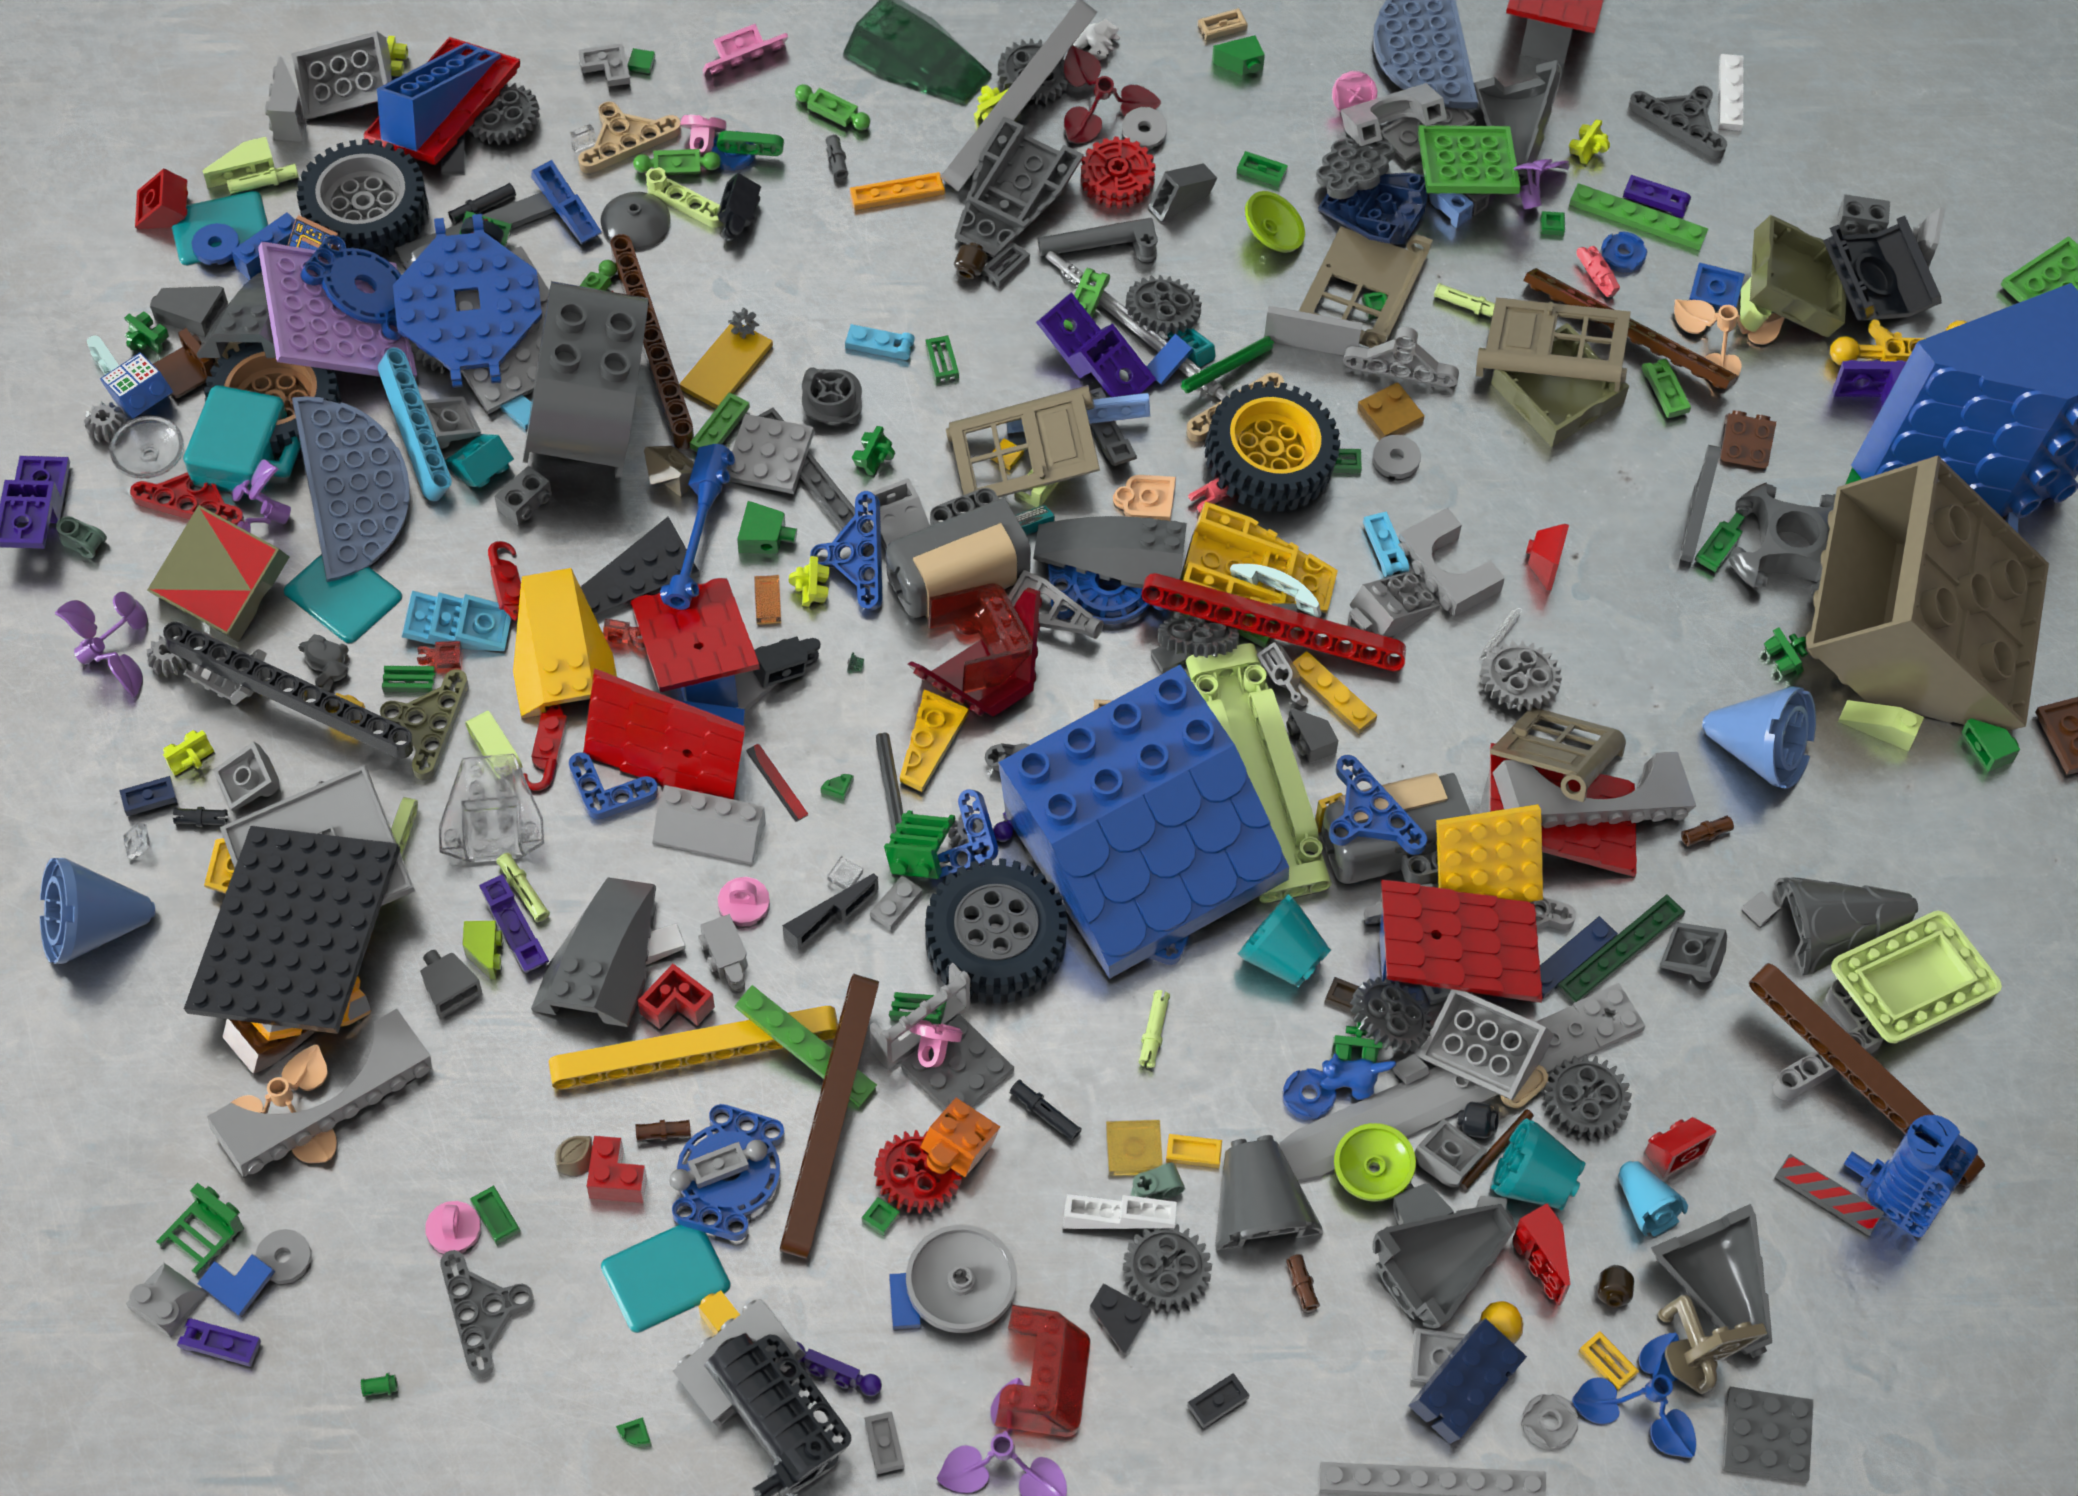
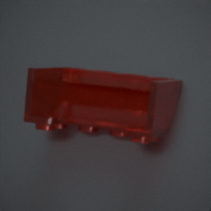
M1012 1304L1008 1328H1012L1015 1332L1022 1335L1036 1336L1030 1386L1010 1384L1002 1389L995 1426L1065 1437L1072 1436L1078 1431L1081 1423L1090 1337L1084 1330L1057 1311Z

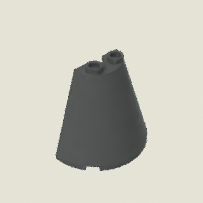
M1264 1135L1258 1137L1257 1141L1247 1142L1246 1139L1232 1141L1231 1148L1225 1151L1215 1243L1216 1250L1243 1247L1245 1240L1287 1233L1295 1232L1296 1238L1323 1234L1320 1221L1278 1142L1274 1141L1273 1136Z

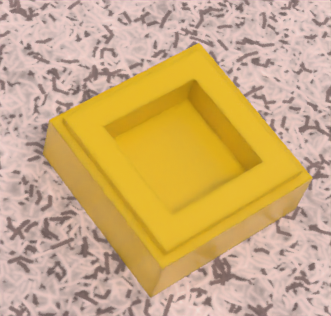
M1005 438L1000 442L1001 450L1017 446ZM1024 450L1004 455L1005 468L1011 470L1023 456ZM998 457L991 459L999 464Z

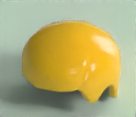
M1506 1301L1490 1303L1482 1311L1480 1321L1486 1318L1512 1343L1517 1342L1523 1334V1318L1517 1307Z

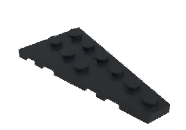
M669 516L581 586L596 620L630 606V600L639 596L659 594L661 587L670 584L673 576L680 575L687 549ZM693 563L690 578L695 579L700 577L698 568Z

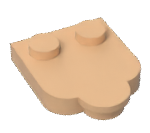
M1134 475L1127 480L1126 486L1116 490L1113 495L1114 505L1119 509H1123L1126 517L1171 521L1176 477Z

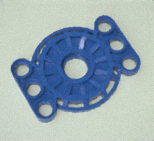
M329 235L303 267L300 273L302 280L312 286L322 284L327 297L343 313L366 323L381 324L384 336L390 340H399L402 335L391 330L389 325L397 327L393 284L400 278L401 274L381 256L364 249H346L343 239L335 235ZM328 244L337 246L339 250L331 249ZM318 257L325 258L328 264L321 262ZM307 270L316 272L318 277L310 275ZM355 280L368 283L373 288L374 293L369 294L358 289Z
M1048 563L1050 583L1054 586L1059 582L1067 583L1068 587L1060 591L1078 605L1080 604L1087 612L1100 616L1093 617L1102 620L1104 624H1119L1132 620L1143 613L1150 605L1143 601V588L1122 585L1116 590H1103L1099 587L1100 574L1087 571L1086 574L1076 572L1077 568L1069 565L1058 570ZM1051 599V605L1053 607L1054 601ZM1152 605L1157 610H1166L1165 608ZM1139 607L1136 611H1134V612H1132V613H1130V614L1127 615V613H1129V612L1133 611L1135 608ZM1071 609L1059 611L1056 618L1061 620L1068 619L1074 614V611Z
M718 1104L712 1107L709 1113L711 1126L696 1133L685 1144L679 1155L677 1169L690 1170L688 1162L683 1164L688 1151L691 1153L688 1161L736 1142H739L742 1150H744L750 1141L761 1140L767 1146V1155L761 1161L748 1159L749 1169L741 1172L740 1176L735 1180H720L699 1189L695 1180L691 1181L690 1186L686 1190L681 1191L684 1197L679 1198L672 1205V1215L674 1221L679 1225L729 1240L739 1241L744 1239L749 1231L748 1220L745 1216L763 1207L773 1196L778 1186L780 1161L774 1146L782 1143L785 1132L783 1124L777 1119L729 1105ZM721 1112L726 1113L729 1119L725 1123H718L714 1120L715 1115ZM744 1120H750L755 1124L748 1131L742 1130L739 1125ZM774 1127L780 1131V1134L776 1138H769L765 1135V1131L768 1128ZM705 1135L707 1136L705 1139L701 1140L696 1146H694L697 1140L704 1137ZM772 1155L776 1163V1169L770 1168L769 1158ZM774 1178V1182L770 1190H768L770 1179ZM681 1206H688L692 1209V1213L687 1217H681L677 1214V1210ZM715 1214L718 1217L715 1224L707 1225L703 1222L705 1215ZM734 1221H739L744 1225V1228L736 1233L729 1230V1225Z

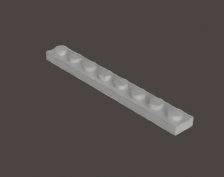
M1320 1462L1319 1493L1381 1496H1547L1546 1472L1335 1462Z

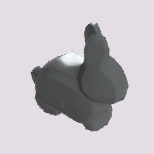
M316 634L308 641L299 644L298 649L304 652L309 666L314 670L323 672L316 678V686L329 692L333 682L339 681L347 675L349 668L343 663L349 649L345 644L341 643L339 645Z

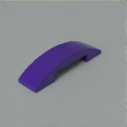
M503 874L480 884L479 888L523 971L527 973L548 963L549 959L530 929Z

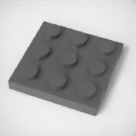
M959 1014L947 1025L959 1028L963 1032L961 1042L948 1041L945 1058L940 1066L934 1068L921 1065L918 1059V1050L901 1063V1068L943 1110L956 1097L970 1107L975 1106L1014 1072V1066ZM931 1048L929 1051L930 1060H932L934 1057L933 1048Z
M1730 1386L1727 1395L1723 1470L1808 1483L1810 1480L1814 1400Z

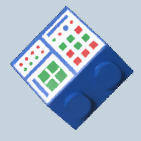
M141 352L100 378L116 404L123 410L127 419L135 418L173 393V390L160 371Z

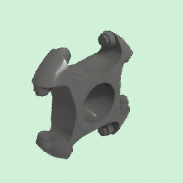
M1767 482L1752 488L1736 501L1735 511L1742 516L1754 513L1758 517L1761 547L1755 552H1746L1743 548L1734 547L1730 552L1729 561L1731 566L1752 588L1766 587L1768 575H1764L1765 573L1789 574L1815 581L1816 583H1813L1811 595H1814L1815 591L1819 589L1822 574L1821 553L1826 549L1828 541L1827 534L1830 529L1828 514L1833 510L1836 495H1821L1819 507H1812L1774 499L1777 488L1767 484ZM1782 532L1799 534L1808 541L1810 546L1805 548L1790 546L1782 541L1778 534Z

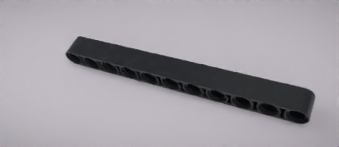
M171 622L164 627L163 635L166 648L171 653L395 758L404 759L412 754V734L407 728L185 624ZM175 636H180L178 639H172ZM196 647H203V648L200 649V650H195V649H194V648H196ZM219 657H225L223 660H216ZM244 667L248 668L247 670H244V671H240V670H239L240 668H244ZM264 678H270L268 681H261ZM287 688L293 689V690L290 691V692H285V691H284V690L287 689ZM308 699H315L313 702H306ZM332 709L338 710V711L335 712V713H329V712H328V711H330V710H332ZM353 720H360L359 723H351ZM377 730L383 731L381 734H374L373 732ZM398 741L406 742L403 745L396 744Z

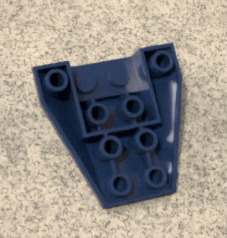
M1414 173L1383 174L1380 176V183L1376 187L1367 190H1357L1349 198L1335 199L1327 193L1318 210L1370 240L1389 244H1405L1425 213L1428 197L1424 175Z

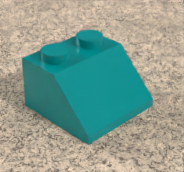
M480 434L448 457L445 463L467 486L480 488L490 481L489 477L493 474L505 471L509 467L508 463L514 460L499 435Z

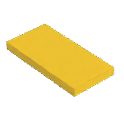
M729 324L680 382L681 390L716 409L729 392L733 394L771 349L773 340L754 331L755 335L746 334L745 339H743L739 335L740 331L737 334L731 332L734 326Z

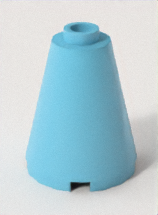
M1628 1161L1620 1167L1618 1174L1619 1182L1639 1230L1644 1236L1648 1237L1647 1233H1651L1653 1236L1661 1235L1680 1222L1677 1217L1681 1212L1684 1215L1686 1214L1688 1204L1679 1193L1639 1161Z

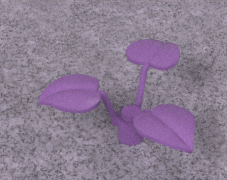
M1542 159L1532 163H1524L1513 168L1514 171L1527 169L1529 185L1521 186L1522 191L1516 194L1517 198L1521 197L1524 209L1542 205L1539 194L1540 175L1550 168L1568 170L1570 167L1569 161L1553 162L1552 159ZM1533 172H1536L1535 183H1533L1532 179Z
M262 460L257 466L251 480V490L247 487L250 481L246 480L243 484L236 486L231 493L232 500L236 502L241 499L245 492L251 500L257 499L263 503L261 514L264 515V518H247L245 522L240 521L237 526L248 532L251 531V523L270 524L272 520L284 525L290 516V506L274 501L261 492L269 479L279 470L267 460Z
M118 592L113 597V605L117 613L123 618L99 638H94L98 627L94 624L95 614L89 606L82 601L72 600L59 607L55 614L66 621L78 635L85 638L74 649L77 660L87 665L94 659L96 662H99L102 659L108 658V665L112 673L132 698H134L142 683L140 667L126 654L121 656L116 652L103 654L105 649L103 640L126 621L134 630L142 629L147 623V613L141 603L127 592Z
M1015 1378L1008 1382L998 1392L992 1402L990 1413L993 1423L998 1427L1008 1426V1429L993 1437L991 1451L988 1452L987 1457L982 1461V1455L975 1447L968 1445L959 1446L946 1457L942 1469L937 1476L938 1482L952 1491L973 1493L982 1489L989 1481V1472L985 1465L994 1456L1002 1461L1012 1458L1027 1472L1019 1480V1490L1022 1496H1067L1066 1479L1060 1467L1053 1460L1046 1457H1038L1029 1468L1015 1454V1445L1009 1436L1013 1431V1427L1025 1429L1037 1417V1403L1020 1378Z

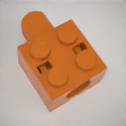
M956 1097L929 1127L920 1148L929 1153L926 1163L932 1171L944 1174L952 1168L966 1177L991 1148L1000 1126Z

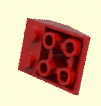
M1548 1203L1520 1218L1513 1236V1245L1520 1255L1523 1254L1529 1262L1528 1266L1531 1273L1535 1277L1540 1278L1544 1284L1547 1296L1551 1300L1554 1299L1558 1306H1560L1570 1287L1565 1237L1562 1223Z

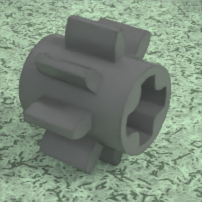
M744 307L741 312L733 311L734 316L732 320H728V323L734 326L731 332L737 334L740 331L739 335L743 339H745L746 334L755 335V326H759V323L754 321L756 314L754 312L748 314V310ZM743 319H745V323H746V325H745L744 327H743V324L741 323V321H742Z

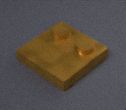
M1399 382L1358 402V408L1381 438L1397 435L1424 421L1425 415Z

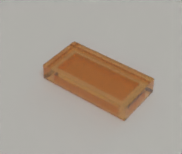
M779 575L754 576L756 623L780 622Z

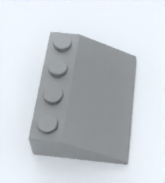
M377 31L292 53L306 121L378 102L377 88L391 81V58L387 38Z
M1451 989L1419 1058L1513 1100L1543 1059L1554 1034L1543 1025L1465 991Z

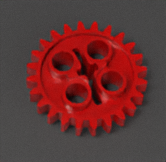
M915 1130L912 1137H910L907 1131H904L902 1139L894 1135L893 1143L886 1141L884 1149L880 1148L874 1165L876 1166L874 1170V1176L877 1177L876 1186H882L880 1194L885 1195L889 1193L888 1203L897 1200V1208L900 1209L905 1204L909 1213L913 1207H917L919 1214L922 1213L923 1207H927L931 1213L933 1212L934 1204L942 1209L944 1201L950 1203L952 1196L957 1194L958 1186H960L962 1180L961 1174L952 1168L946 1173L940 1174L928 1167L926 1162L929 1153L920 1148L928 1131L925 1132L923 1137L919 1136L918 1130ZM912 1153L915 1154L917 1157H910L907 1154ZM901 1174L905 1176V1178H899L895 1175ZM920 1186H925L929 1188V1190H923L920 1188Z

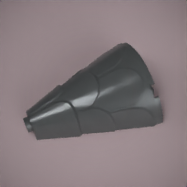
M1557 60L1536 65V74L1539 78L1504 87L1495 77L1474 82L1477 99L1487 126H1510L1517 166L1524 163H1532L1538 159L1545 139L1544 133L1560 84L1561 66ZM1527 169L1518 170L1519 180L1527 179Z
M1796 877L1779 878L1774 883L1780 905H1790L1801 941L1795 953L1802 975L1813 974L1832 964V961L1837 956L1912 922L1915 913L1918 912L1917 900L1910 893L1868 885L1858 887L1838 882H1824Z
M1502 1204L1458 1210L1455 1214L1424 1218L1422 1221L1389 1226L1377 1232L1373 1239V1253H1378L1380 1260L1376 1266L1386 1288L1397 1304L1413 1320L1417 1318L1423 1320V1326L1438 1328L1452 1318L1469 1291L1474 1289L1486 1268L1496 1260L1517 1226L1511 1213L1504 1209Z
M1751 1204L1728 1213L1722 1218L1680 1237H1674L1651 1247L1656 1260L1710 1316V1321L1717 1328L1728 1326L1729 1330L1735 1329L1736 1325L1750 1321L1752 1325L1763 1323L1767 1334L1740 1351L1744 1355L1750 1353L1752 1358L1767 1352L1765 1346L1773 1343L1769 1296L1765 1293L1763 1258L1760 1256L1756 1214Z

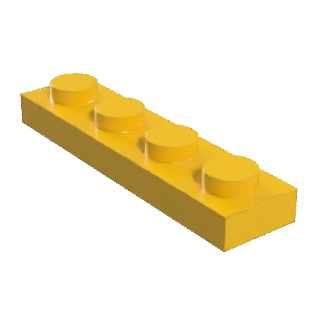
M1306 651L1293 661L1300 674V681L1357 734H1360L1376 721L1377 714L1309 652Z

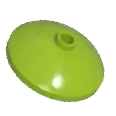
M1269 191L1256 192L1247 200L1245 205L1247 224L1253 235L1263 245L1279 252H1292L1301 246L1305 238V227L1301 216L1290 202L1282 196Z
M1369 1123L1353 1128L1340 1140L1334 1155L1335 1173L1341 1185L1352 1195L1367 1201H1384L1402 1193L1412 1181L1415 1173L1416 1157L1411 1143L1400 1131L1385 1124ZM1377 1166L1379 1171L1372 1172L1370 1167Z

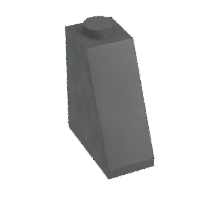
M1204 163L1166 171L1148 208L1161 222H1165L1209 196L1217 177Z
M220 286L161 288L157 296L152 298L150 308L156 321L180 329L187 328L191 333L206 337L228 301L224 288Z

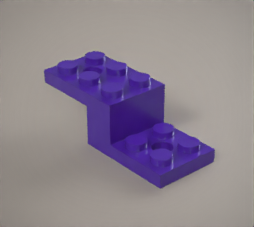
M1072 292L1036 321L1037 325L1077 376L1081 378L1091 372L1110 397L1140 394L1156 380L1112 323L1100 329ZM1065 320H1068L1072 323V332H1069L1064 328ZM1120 370L1127 372V382L1120 378Z
M1843 361L1832 388L1833 397H1881L1883 406L1907 361Z
M19 456L15 480H4L0 501V548L45 549L49 523H57L60 520L70 468L69 457ZM40 476H46V477H47V479H46L45 481H37V480H36V479H38ZM20 522L28 523L23 528L16 527Z

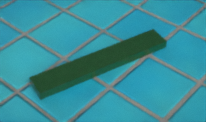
M1666 894L1562 980L1556 989L1572 1004L1586 998L1682 918L1686 911Z

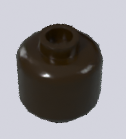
M971 242L970 245H962L954 261V267L957 269L956 272L967 279L978 277L983 272L988 256L983 251V247L977 243Z
M1612 1265L1601 1271L1598 1279L1597 1293L1599 1299L1613 1308L1630 1303L1634 1293V1276L1625 1267L1620 1265Z

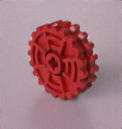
M1114 137L1110 141L1108 138H1105L1101 144L1095 142L1093 149L1088 148L1086 150V156L1083 157L1081 162L1083 164L1081 165L1082 174L1080 175V180L1083 182L1082 189L1083 191H1088L1087 196L1090 199H1096L1095 203L1099 205L1105 203L1107 208H1111L1113 205L1117 209H1122L1123 205H1127L1130 208L1133 207L1134 202L1140 204L1143 202V196L1148 197L1150 189L1154 188L1153 180H1155L1154 171L1156 169L1155 163H1152L1154 157L1152 154L1148 155L1149 149L1147 147L1141 148L1140 142L1135 141L1132 143L1130 138L1125 137L1124 140H1120L1119 137Z

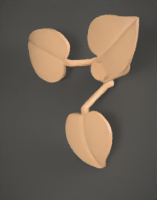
M1676 299L1674 305L1676 321L1688 333L1700 334L1705 330L1706 325L1712 327L1717 321L1718 328L1724 332L1721 355L1711 353L1705 358L1738 375V377L1741 372L1739 357L1736 355H1726L1728 332L1732 331L1737 323L1741 333L1748 334V339L1751 342L1761 345L1769 344L1778 337L1784 322V317L1771 313V316L1756 332H1752L1742 325L1740 315H1738L1737 309L1732 305L1722 306L1718 313H1715L1714 308L1709 303L1700 300Z
M315 1044L298 1053L285 1065L282 1077H276L268 1083V1094L265 1095L264 1109L261 1100L252 1095L241 1096L230 1103L250 1111L268 1114L272 1101L276 1106H287L291 1113L297 1112L291 1103L293 1099L292 1090L296 1091L298 1087L304 1091L314 1090L321 1086L327 1078L328 1069L319 1046ZM333 1129L321 1132L312 1137L307 1144L293 1148L292 1152L298 1160L305 1163L327 1162L336 1152L337 1139Z

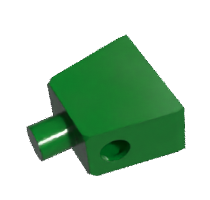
M748 501L737 538L738 553L777 554L782 541L796 542L797 528L785 527V514L782 511Z

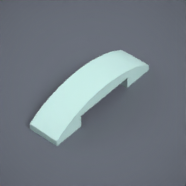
M1233 564L1230 567L1232 577L1254 585L1262 582L1295 597L1297 609L1320 618L1321 610L1317 599L1302 583L1290 575L1274 568L1256 564Z

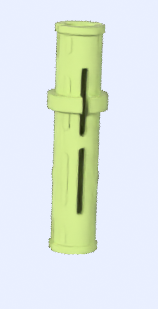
M292 164L281 168L271 167L270 170L227 180L230 194L233 195L274 184V186H277L280 182L298 179L299 175L296 165Z
M1438 283L1434 292L1435 298L1470 309L1477 315L1493 316L1495 303L1487 301L1483 296L1479 298Z
M502 854L496 860V863L506 875L508 885L514 887L534 917V920L537 922L544 921L549 917L550 912L526 879V872L518 867L511 854Z
M1162 990L1154 991L1146 1033L1143 1034L1141 1039L1143 1047L1138 1063L1144 1067L1145 1061H1147V1068L1155 1066L1158 1047L1162 1045L1163 1041L1161 1033L1170 994L1165 991L1164 997L1161 998Z

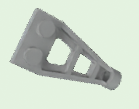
M1023 570L1000 610L1001 614L1007 617L1023 591L1029 587L1041 591L1040 594H1045L1054 601V605L1048 614H1039L1040 627L1081 633L1097 639L1104 625L1102 620L1093 617L1045 578ZM1062 606H1066L1075 612L1071 622L1056 619Z

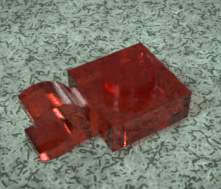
M605 618L603 634L606 640L612 643L627 644L628 640H630L635 647L644 648L643 640L637 638V636H641L638 627H631L630 622Z

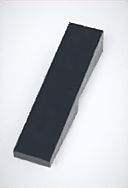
M874 873L782 925L783 937L799 950L833 917H837L841 922L845 921L879 889L878 876Z

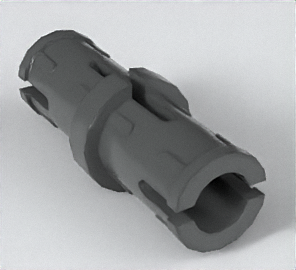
M833 134L828 136L825 142L829 152L828 161L832 164L834 177L840 180L848 176L845 163L846 154L842 150L840 137Z

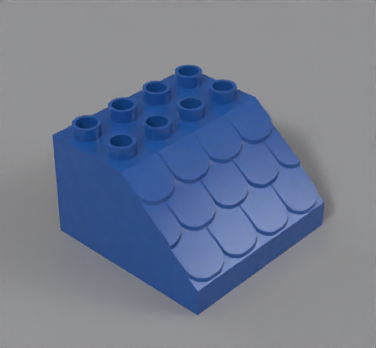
M2069 283L1918 341L1851 464L1861 479L1939 456L2001 517L2007 516L2009 512H2014L2018 518H2023L2035 511L2043 500L2051 497L2055 503H2059L2074 494L2078 489V482L2075 480L2078 475V290L2075 286Z
M1181 665L1174 667L998 762L1007 819L1012 824L1042 874L1046 876L1047 882L1051 881L1054 884L1055 894L1060 893L1062 905L1065 904L1067 913L1109 979L1289 880V865L1235 744Z

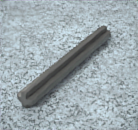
M884 732L876 735V743L892 832L895 833L896 824L902 821L903 808L890 736Z

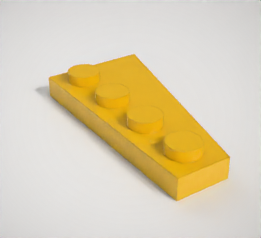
M924 689L915 726L911 734L909 748L907 749L900 774L901 783L923 792L969 714L968 708Z

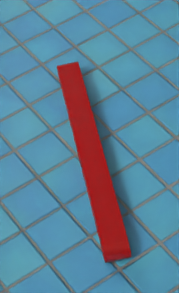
M1157 573L1149 574L1144 581L1142 598L1146 603L1390 671H1398L1405 665L1406 646L1397 639ZM1150 587H1155L1158 591H1153ZM1173 594H1180L1183 597H1176ZM1198 601H1205L1206 604H1201ZM1223 607H1228V608H1230L1231 610L1226 611V610H1223L1222 608H1223ZM1246 614H1252L1255 617H1248ZM1274 620V621H1277V622H1279V623H1278V624H1273V623H1271L1270 621ZM1295 627H1300V628H1302L1303 630H1296V629H1294V628H1295ZM1318 634H1325V635H1327V636H1326V637H1320V636H1318ZM1347 640V641H1350L1351 643L1346 644V643H1343L1342 641ZM1373 647L1375 650H1368L1366 648ZM1390 654H1397L1399 656L1393 657Z

